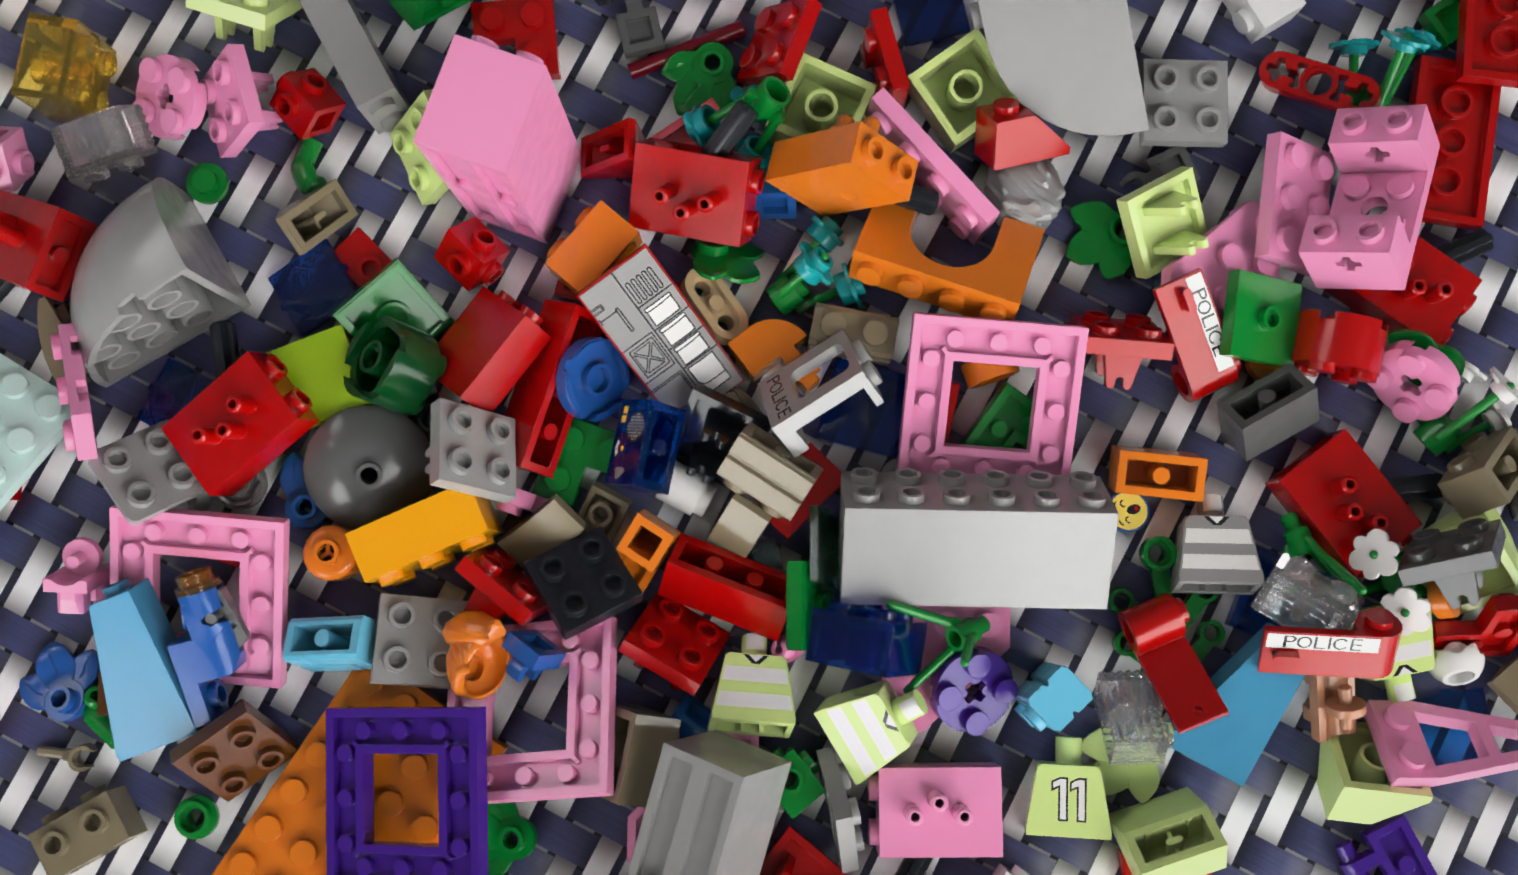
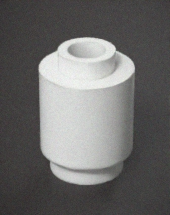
M676 460L671 467L663 464L652 484V487L658 489L655 498L689 516L694 513L702 517L717 487L710 483H703L701 481L703 475L700 473H695L694 476L687 475V466Z

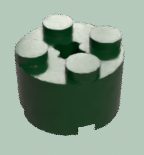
M387 315L378 316L381 321L376 324L368 321L354 336L347 350L344 363L350 365L351 369L350 378L343 376L345 388L352 396L399 414L409 413L416 415L423 409L426 397L432 390L436 379L445 372L447 358L440 353L438 342L430 334Z

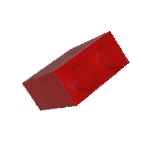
M483 286L438 342L440 353L447 358V366L443 375L437 379L472 407L494 412L552 337L539 327L544 320L524 304L521 305L503 290L497 296Z

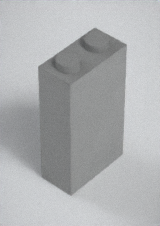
M299 0L357 109L378 134L384 131L391 132L410 108V105L352 0Z

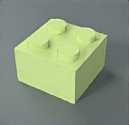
M979 29L972 30L907 76L910 85L908 94L950 154L975 137L976 110L978 106L993 104L999 98H1014L1018 100L997 72L986 39Z
M803 53L793 81L785 83L791 94L790 103L783 109L786 119L776 128L769 142L774 145L776 141L829 129L830 126L837 123L838 116L843 114L850 115L855 122H863V119L867 116L870 100L876 94L877 85Z

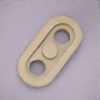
M694 268L688 272L681 283L680 291L718 343L728 345V342L748 328V316L722 278L715 281L700 276ZM694 288L701 289L705 296H699ZM718 322H724L729 330L722 329Z

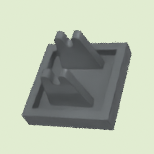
M1476 518L1461 523L1457 529L1440 532L1439 529H1427L1413 535V540L1407 544L1397 570L1403 587L1435 581L1451 608L1458 609L1460 607L1461 599L1459 596L1465 595L1471 605H1478L1480 600L1479 588H1482L1484 585L1483 571L1499 567L1506 538L1501 520L1497 519L1486 522L1484 518Z

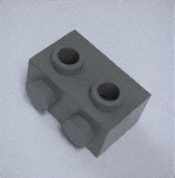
M1291 363L1217 403L1222 437L1246 461L1320 421L1318 389Z

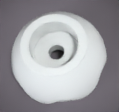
M1451 642L1443 650H1434L1435 667L1429 673L1446 685L1459 686L1475 681L1482 673L1485 655L1480 653L1475 643L1467 646L1460 642Z

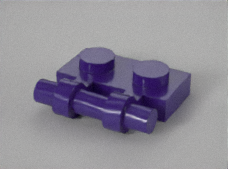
M1403 814L1384 819L1360 832L1368 849L1361 853H1357L1349 839L1343 840L1334 846L1341 858L1339 865L1344 875H1370L1368 871L1376 866L1379 867L1383 875H1437Z

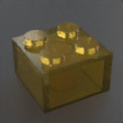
M28 12L10 94L52 122L100 129L102 117L107 113L109 107L107 93L110 79L117 70L116 51L80 20Z

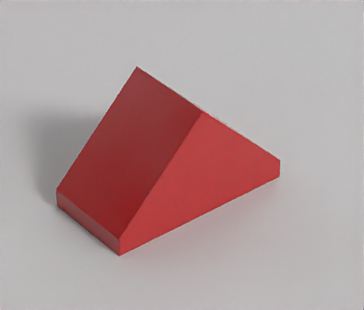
M628 117L581 138V178H632L635 143L645 140L636 119Z

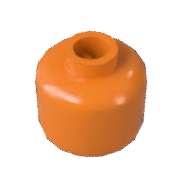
M329 525L322 526L313 531L307 538L303 548V560L308 571L315 577L326 581L348 580L355 576L360 570L345 536V533L353 529Z

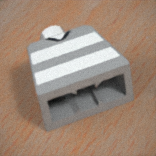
M1206 494L1203 496V502L1197 501L1198 515L1185 516L1177 528L1175 541L1177 558L1172 567L1170 591L1171 593L1254 595L1265 582L1249 520L1244 516H1224L1223 497L1217 494Z

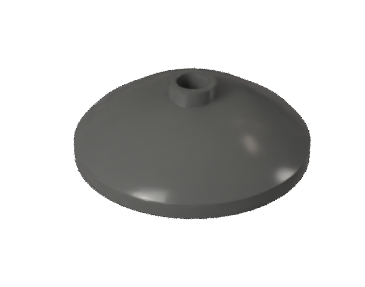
M358 405L341 410L320 425L307 446L303 473L310 497L327 517L340 525L352 529H357L426 499L432 489L430 474L425 473V467L430 463V458L425 457V452L430 447V441L421 427L405 414L395 413L377 405ZM371 467L377 471L378 476L376 479L368 481L361 476V471Z

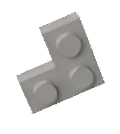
M833 747L816 750L818 767L820 768L819 776L821 784L826 789L824 795L829 809L832 836L842 874L860 870L857 852L863 851L865 848L859 826L862 822L856 797L848 798L846 794V789L851 788L849 773L843 763H837Z

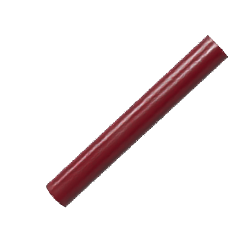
M738 20L627 64L632 79L635 80L662 69L667 60L679 51L696 52L700 46L709 42H717L723 45L746 36L745 29L741 20Z

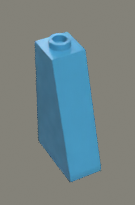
M128 578L117 581L103 588L104 597L89 606L114 748L119 762L191 736L204 727L195 728L167 646L175 641L177 636L148 578L131 584Z
M1286 621L1283 626L1296 627ZM1268 622L1265 624L1269 626H1276ZM1264 626L1210 678L1229 711L1228 715L1182 734H1178L1169 718L1159 727L1156 733L1159 737L1158 739L1165 745L1241 787L1244 786L1305 675L1258 672L1257 662Z

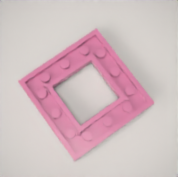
M913 312L896 470L900 468H913L921 473H939L943 469H957L970 474H983L986 470H1001L1008 474L1026 475L1029 471L1039 470L1052 475H1070L1089 328L1079 325ZM953 361L1036 367L1026 449L944 443Z
M116 505L109 508L110 585L125 578H128L131 584L148 578L160 601L161 554L240 561L239 614L251 636L243 644L246 652V662L233 674L221 677L219 680L224 684L281 689L287 683V662H284L282 655L288 628L290 518L172 508L140 524L133 525L126 521ZM175 632L177 638L184 634Z
M613 616L567 640H564L553 620L530 622L523 626L520 624L504 625L506 629L505 637L509 631L537 630L566 653L560 667L569 666L566 750L491 755L495 693L481 700H473L456 696L454 691L448 689L447 707L486 706L488 804L614 796L618 619Z

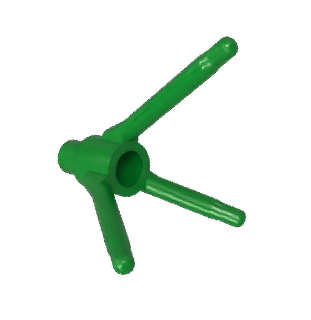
M1296 511L1279 518L1286 531L1283 534V538L1287 545L1283 546V561L1272 610L1273 619L1281 617L1293 559L1310 554L1325 573L1339 585H1342L1345 581L1360 595L1366 594L1367 588L1314 540L1307 525L1302 526Z
M892 600L886 602V607L890 610L946 627L945 639L948 643L946 648L904 687L903 691L905 694L919 687L957 651L962 650L960 665L967 667L975 643L980 641L982 634L990 629V623L984 616H979L975 619L968 617L961 620L958 617H947Z

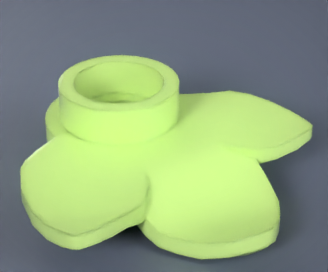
M1131 725L1121 731L1114 727L1104 726L1089 733L1083 739L1082 752L1095 759V763L1101 766L1106 796L1119 793L1128 788L1134 798L1143 804L1157 791L1160 775L1155 762L1161 753V742L1158 739V735L1151 728L1144 725ZM1141 738L1144 742V750L1139 754H1134L1131 744L1135 739Z

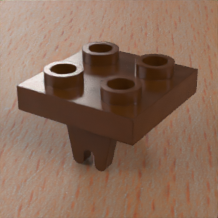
M240 699L232 708L170 750L169 755L172 765L229 802L292 758L299 747L294 737L244 699Z

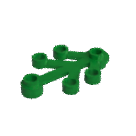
M1150 537L1139 548L1140 561L1145 567L1150 569L1154 597L1166 592L1172 596L1168 568L1176 561L1177 548L1167 537ZM1152 546L1159 547L1162 552L1161 559L1157 562L1153 561L1149 556V550ZM1115 588L1109 591L1107 607L1113 613L1118 614L1119 611L1139 604L1134 600L1133 594L1127 589ZM1117 593H1122L1127 600L1125 607L1122 609H1118L1113 602ZM1189 593L1190 596L1184 602L1190 617V621L1185 623L1186 631L1205 605L1213 602L1218 594H1209L1208 597L1203 599L1199 594ZM1204 620L1196 627L1195 635L1197 640L1191 647L1200 662L1204 660L1213 646L1219 645L1225 638V629L1218 621ZM1208 625H1212L1216 629V637L1212 641H1208L1204 636V630ZM1123 631L1117 632L1112 638L1114 651L1122 656H1130L1139 663L1132 649L1126 652L1121 649L1120 640L1124 634Z

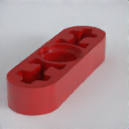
M1272 52L1262 60L1259 66L1261 82L1268 91L1333 112L1343 108L1379 107L1381 102L1380 88L1373 78L1289 52ZM1281 63H1283L1289 74L1299 76L1300 69H1305L1300 75L1297 89L1293 88L1295 86L1294 78L1280 76L1277 81H1273L1269 70L1271 68L1278 69ZM1318 74L1329 76L1332 80V85L1324 94L1314 95L1306 89L1308 81L1313 76ZM1343 80L1346 81L1344 83L1345 91L1358 94L1361 88H1366L1368 97L1371 100L1362 101L1359 106H1353L1352 97L1340 93L1339 101H1334L1333 99L1339 92L1340 81Z

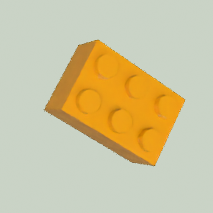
M447 489L347 532L345 536L364 583H380L381 587L392 585L395 588L417 578L415 571L431 568L433 571L456 561L454 554L470 550L471 553L493 546L496 544L493 537L504 532L490 499Z

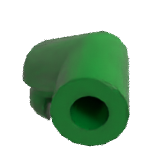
M313 138L302 140L291 164V173L296 188L304 195L327 183L324 177L316 175L314 165L323 144Z
M98 685L91 686L85 691L83 701L86 704L83 711L84 722L111 749H115L109 716L97 715Z

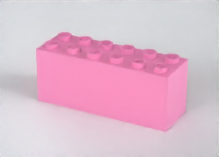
M454 34L413 142L471 218L476 216L480 221L548 244L581 159V150L547 66L544 65V61L541 58L527 51L518 50L515 55L499 49L495 42L483 36L472 35L471 39Z

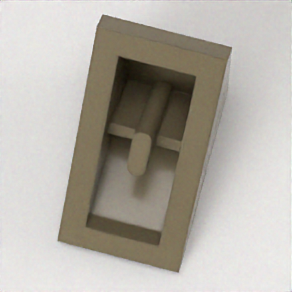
M334 179L280 209L275 220L299 256H301L359 214L338 181Z

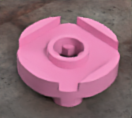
M162 54L155 58H144L139 65L140 76L136 87V100L131 107L133 119L137 123H142L149 133L158 138L182 140L187 137L184 134L189 129L196 130L204 118L207 106L205 83L198 82L197 75L194 72L199 71L196 64L187 58L169 54ZM170 94L173 95L172 103H169Z
M1410 340L1396 341L1385 347L1380 376L1377 377L1376 383L1367 384L1373 388L1378 398L1392 410L1394 417L1403 423H1413L1416 419L1428 421L1440 418L1450 410L1459 397L1457 388L1461 384L1460 374L1453 362L1443 352L1432 346H1429L1426 350L1412 346L1415 341ZM1408 377L1410 379L1418 378L1422 384L1420 386H1417L1413 384L1408 379Z

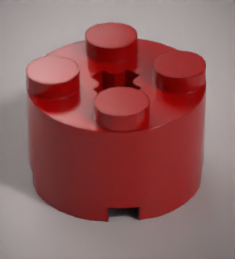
M1309 309L1300 311L1291 361H1294V366L1304 376L1316 377L1317 373L1332 374L1330 381L1347 385H1357L1358 381L1376 383L1377 377L1380 376L1389 324L1382 325L1383 321L1380 319L1350 312L1335 311V315L1320 318L1321 310Z

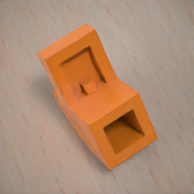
M779 319L763 320L751 325L728 342V351L754 383L780 363L784 367L805 354L807 351L800 354L797 349L806 343L807 335L803 330L790 322ZM819 367L795 382L805 395L818 386L820 378L816 373L820 371Z
M646 509L637 513L616 547L618 555L643 594L662 563L668 558L681 534L679 530Z

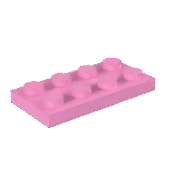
M883 87L871 98L866 117L873 116L878 118L880 121L878 133L918 161L914 182L919 186L939 193L940 199L937 209L939 208L949 218L948 224L952 231L960 239H968L975 245L987 234L1000 211Z

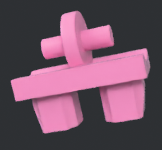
M81 537L69 542L64 547L62 553L65 566L42 579L43 592L57 593L58 613H86L89 611L91 601L96 602L104 597L102 589L110 585V562L103 563L104 556L101 547L90 538Z

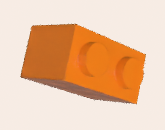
M600 200L594 208L589 206L581 212L575 221L576 228L566 239L562 237L551 246L547 253L549 259L545 262V265L553 276L576 294L639 248L643 242L637 229Z
M1111 445L1107 487L1115 493L1203 502L1208 458L1191 452Z

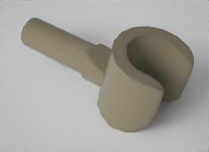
M85 743L73 749L40 745L36 753L38 756L67 761L71 769L83 772L95 765L84 764L80 761L79 754L81 750L95 752L98 748L92 743Z

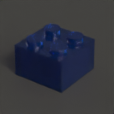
M831 600L830 607H813L805 660L884 678L917 675L921 671L928 622L913 620L912 616L894 610L874 608V605H856Z

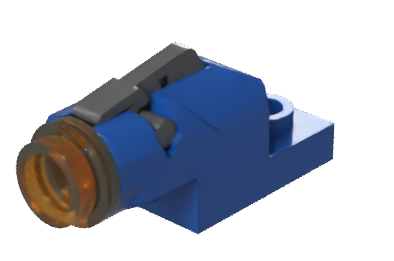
M211 566L197 568L175 578L178 587L174 589L180 605L183 630L188 629V632H185L167 646L195 728L206 726L229 708L228 690L219 678L233 674L246 662V652L243 644L251 636L230 592L223 584V581L220 580L219 575L213 574Z

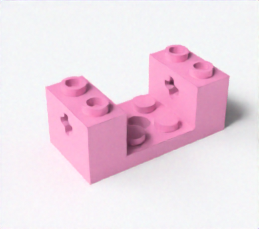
M1427 104L1337 109L1328 141V146L1340 172L1329 215H1308L1298 253L1316 288L1405 290L1440 148ZM1374 207H1387V210L1380 215H1366Z

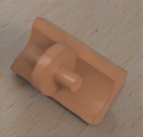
M1305 675L1303 680L1309 684V698L1302 705L1303 718L1311 723V738L1318 743H1323L1335 735L1357 733L1356 719L1365 716L1367 709L1366 701L1355 696V678Z

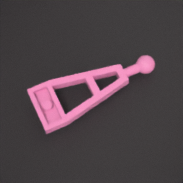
M1368 700L1366 703L1367 713L1364 717L1391 787H1434L1518 769V750L1501 753L1493 737L1518 740V720L1410 700L1404 702ZM1419 723L1467 731L1478 758L1436 766Z

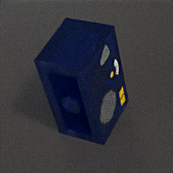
M653 399L623 400L604 483L641 493L668 495L687 411Z

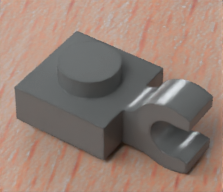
M625 0L627 12L616 14L625 58L629 59L665 50L656 6L643 8L642 0Z

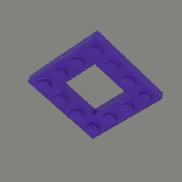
M486 706L326 708L327 875H489ZM373 754H438L439 843L374 841Z

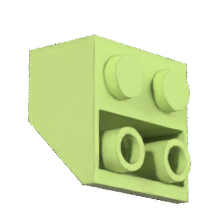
M1188 787L1152 798L1143 804L1138 803L1109 813L1111 830L1132 875H1206L1226 868L1228 844L1208 805Z

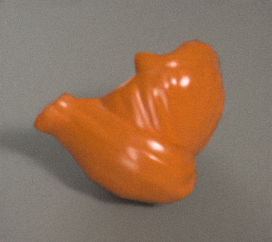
M463 611L447 621L442 631L445 642L450 645L446 656V670L451 690L454 691L456 696L473 700L484 699L499 689L505 678L506 667L511 655L502 647L506 638V629L502 621L493 618L484 611Z

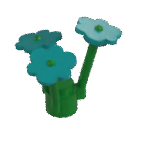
M1404 26L1403 29L1396 28L1394 32L1386 29L1381 30L1380 34L1391 40L1389 47L1396 49L1385 77L1381 85H1379L1381 94L1379 107L1390 106L1391 100L1415 54L1433 53L1434 50L1441 48L1442 44L1435 40L1436 37L1433 34L1408 26ZM1368 38L1339 40L1336 43H1330L1328 49L1341 50V57H1349L1348 70L1358 73L1359 57L1366 56L1367 50L1380 46V41ZM1362 88L1358 94L1346 92V95L1352 97L1353 106H1359L1362 101L1371 100L1368 97L1366 88Z

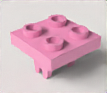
M227 44L200 80V83H205L207 90L206 107L210 118L209 135L211 140L217 144L220 158L237 157L258 131L276 130L279 128L278 123L284 122L275 111L261 109L257 94L267 92L269 90L267 85L275 83L273 75L251 72L244 44Z

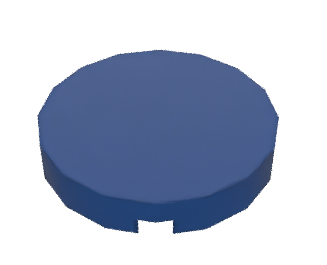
M595 336L578 339L565 351L559 362L556 375L557 396L564 410L575 418L597 422L609 418L620 408L624 400L621 398L623 390L629 387V365L609 339Z

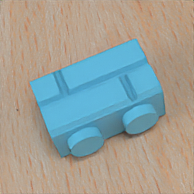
M365 615L293 618L288 623L282 655L284 662L300 666L312 672L371 670L376 620Z
M1043 662L1031 674L1032 680H1025L1018 687V694L1015 698L1018 705L1014 710L1030 727H1035L1040 732L1045 727L1060 732L1074 718L1073 712L1079 713L1093 700L1092 692L1068 667Z

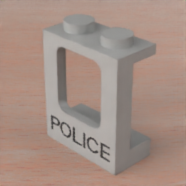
M844 329L758 383L771 429L794 458L809 449L802 427L863 388L876 406L884 402L878 389V385L883 380L871 362L873 361L871 354L860 338L853 342ZM844 351L849 362L848 368L808 395L800 398L795 382Z

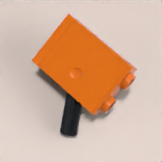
M843 114L838 116L837 123L830 126L829 129L774 142L765 177L766 182L821 216L889 204L930 216L935 213L940 199L937 191L913 184L918 161L878 133L880 121L873 116L865 117L863 122H855L850 115Z

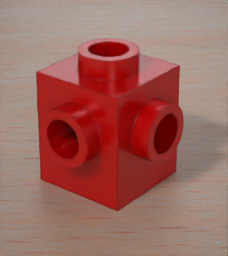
M315 68L297 72L289 71L282 75L276 83L277 89L269 103L300 140L331 132L346 105V102Z
M474 216L447 230L434 258L469 292L482 284L489 286L499 279L505 270L502 264L508 256L510 249Z

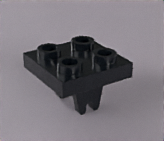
M698 382L690 394L665 457L687 466L686 474L689 476H694L695 473L702 474L701 481L705 484L715 481L727 487L724 483V478L716 474L739 434L750 422L767 433L770 432L771 426L768 416Z
M601 526L523 562L524 573L564 640L615 616L643 600V592Z

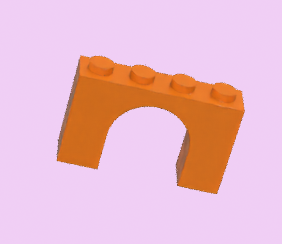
M894 204L871 208L853 250L848 277L859 280L867 285L877 286L901 294L906 298L917 299L941 307L949 312H956L971 317L1015 320L1045 229L1004 217L991 253L984 260L971 266L950 267L930 260L915 246L911 233L919 212Z

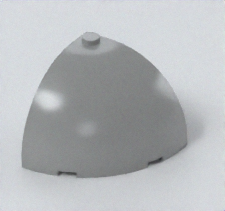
M977 0L978 2L969 4L975 30L984 28L988 49L997 72L1013 95L1031 112L1055 126L1087 135L1117 136L1149 130L1127 0Z
M162 177L155 178L128 196L98 226L80 257L75 270L70 295L71 323H73L78 337V342H75L76 348L82 352L83 364L91 379L105 388L209 330L213 322L224 321L251 306L250 301L190 195Z

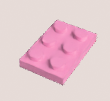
M1282 131L1267 134L1254 257L1302 275L1310 276L1298 251L1308 215H1329L1331 179L1334 174V157L1331 153Z

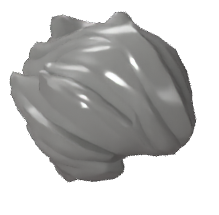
M1048 159L996 171L989 168L984 188L986 198L1000 211L995 220L996 224L1000 227L1004 217H1009L1047 229L1051 221L1057 217L1059 210L1062 209L1061 199L1065 197L1066 193L1060 181L1058 171Z

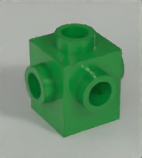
M779 746L771 753L791 761L789 772L795 773V781L793 784L785 786L780 804L789 816L794 819L826 792V789L815 777L820 768L804 749L797 754L791 747L784 752Z

